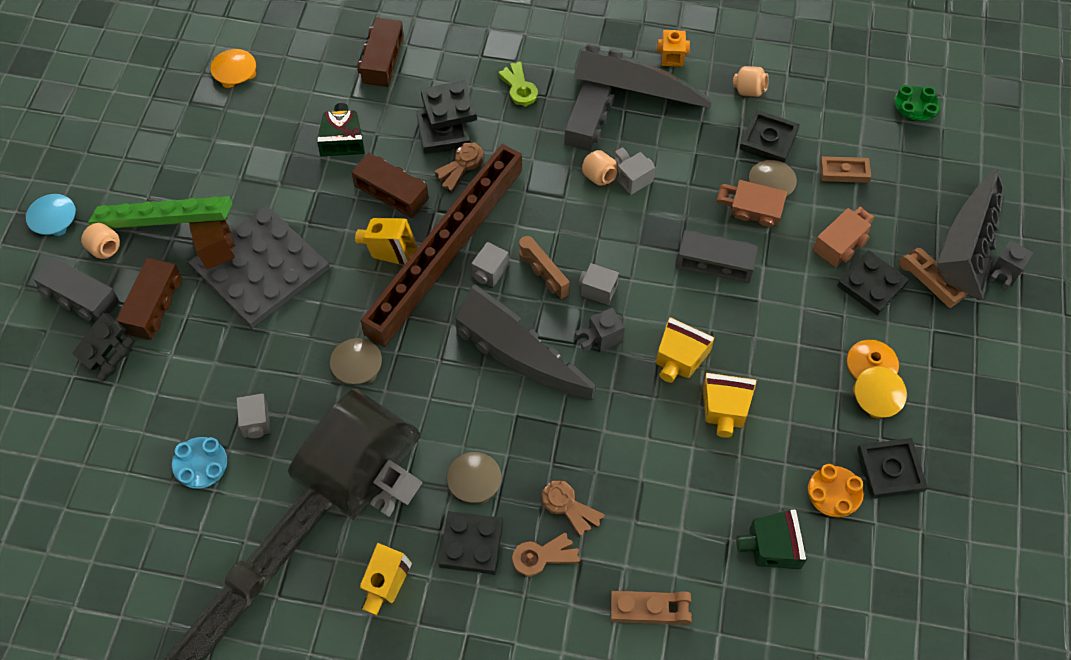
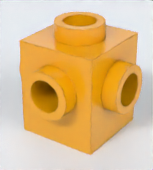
M663 30L662 39L657 41V53H661V66H684L685 54H689L690 40H686V31Z

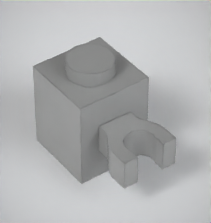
M623 147L615 151V155L618 157L614 159L618 166L616 180L630 195L653 182L655 165L651 159L646 158L641 152L630 158Z
M388 460L373 482L383 490L373 498L370 504L379 510L382 503L385 502L381 512L390 517L396 500L399 499L408 505L423 482L391 460Z

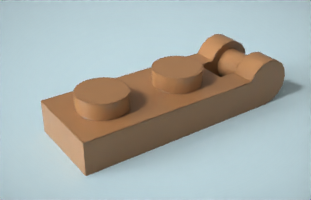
M522 237L519 241L520 259L530 262L533 272L545 280L546 286L551 293H556L561 300L568 296L570 281L532 237Z
M915 248L910 254L899 259V265L903 270L910 271L949 308L959 303L968 295L945 283L942 273H939L937 270V262L923 249Z
M611 591V622L691 624L692 613L689 612V604L692 603L691 593ZM669 605H677V612L670 613Z

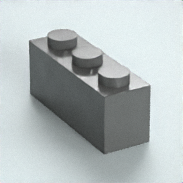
M584 80L565 129V145L592 151L594 142L598 143L602 131L600 126L606 124L608 117L607 107L611 108L613 105L614 94H611L612 86Z
M684 230L676 268L750 283L758 245L745 241L729 240L721 236H710L698 231Z
M52 257L33 278L39 287L37 291L43 297L49 300L51 298L57 300L59 305L66 310L74 309L86 321L92 319L96 322L102 313L110 314L120 302L113 288L55 257Z

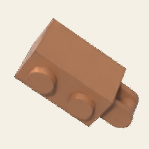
M739 180L738 187L721 184L716 202L720 205L732 207L730 215H734L739 220L748 221L750 219L758 221L763 226L772 227L779 224L787 191ZM728 194L735 195V198L731 199L727 198Z
M859 207L855 212L847 208L817 237L813 251L835 268L842 261L846 263L853 256L854 250L857 247L862 248L869 240L868 232L875 217L862 207Z

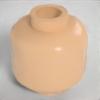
M743 66L738 74L734 75L733 86L737 88L741 96L759 97L767 90L768 73H765L762 67Z
M596 150L585 157L582 172L593 183L603 186L611 183L616 178L617 163L603 151Z
M94 223L84 230L81 243L83 248L94 257L107 259L117 252L120 246V239L118 234L106 224Z

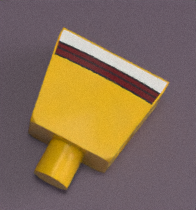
M373 218L370 220L367 230L358 229L355 234L356 243L367 245L373 258L405 265L418 248L407 219Z
M670 317L656 359L657 365L663 367L659 374L661 379L672 383L677 374L690 378L710 353L715 337Z
M706 373L703 383L705 420L707 423L717 424L718 436L723 438L732 437L733 427L741 428L744 426L756 386L755 379Z
M377 543L360 584V588L368 593L361 607L362 610L377 616L383 601L391 604L394 602L412 565V562L404 553ZM382 581H385L383 586L378 588L379 584Z

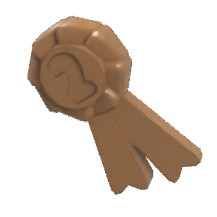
M464 143L456 150V161L434 171L436 176L439 177L440 182L445 181L442 184L444 189H449L450 192H453L466 170L476 169L484 162V151L477 143Z
M551 481L542 490L541 499L544 508L552 514H565L580 537L584 532L591 530V526L586 521L595 527H599L600 520L605 516L603 513L575 501L574 489L566 481Z
M563 533L544 546L531 541L518 545L513 552L512 562L516 572L532 577L541 573L546 564H579L580 558L577 556L579 549L565 550L570 548L573 542L567 539V533Z

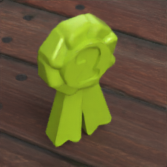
M521 61L516 64L510 63L511 71L505 67L503 71L498 72V77L511 86L510 98L516 105L526 107L531 103H535L538 89L533 83L525 81Z

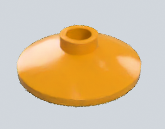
M877 340L860 341L851 347L847 355L848 370L856 380L863 371L871 367H885L895 373H898L899 361L895 352L888 345ZM871 357H875L879 361H874Z

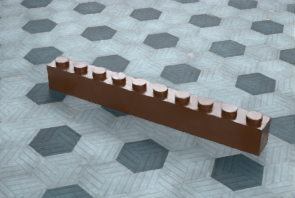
M504 144L499 146L360 320L364 336L386 347L522 172V153Z

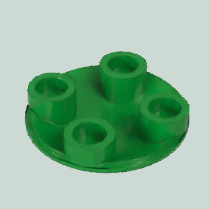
M903 85L894 98L896 109L903 116L912 120H930L936 117L941 109L940 101L936 96V90L930 86L922 88Z

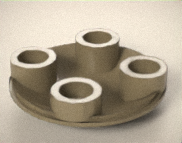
M764 160L752 167L748 182L787 191V197L794 191L797 179L794 171L787 164L777 160Z
M353 338L342 342L334 349L330 358L331 371L336 380L340 383L352 385L373 382L382 365V356L379 348L373 342L362 338Z
M465 453L456 458L448 469L447 483L449 491L464 502L485 504L499 489L501 483L500 468L493 458L484 453Z

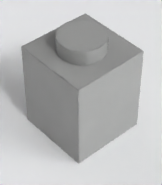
M487 242L471 263L472 277L479 283L488 284L494 288L509 266V252Z
M590 263L587 272L583 271L579 279L578 285L581 286V296L609 305L618 286L619 272Z
M264 394L238 397V422L244 438H260L264 434H270L269 408Z

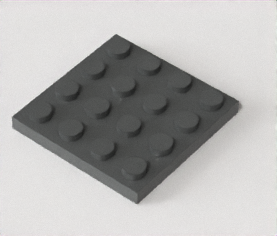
M267 205L231 230L230 234L236 244L232 248L235 258L208 270L198 255L188 262L190 267L252 329L330 269L329 263Z

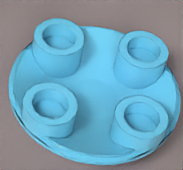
M45 195L30 205L26 213V222L35 233L61 236L66 233L67 227L72 223L76 207L71 199L64 195Z
M197 437L179 443L175 448V454L172 459V471L175 478L182 485L194 489L213 485L223 476L227 467L226 452L222 445L213 437Z

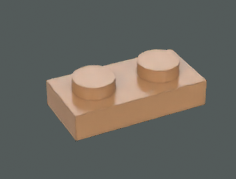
M821 157V181L870 182L869 158Z

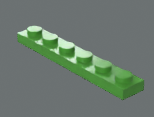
M213 196L198 199L97 206L88 223L89 225L102 223L110 228L218 221L226 219L233 203L229 196Z

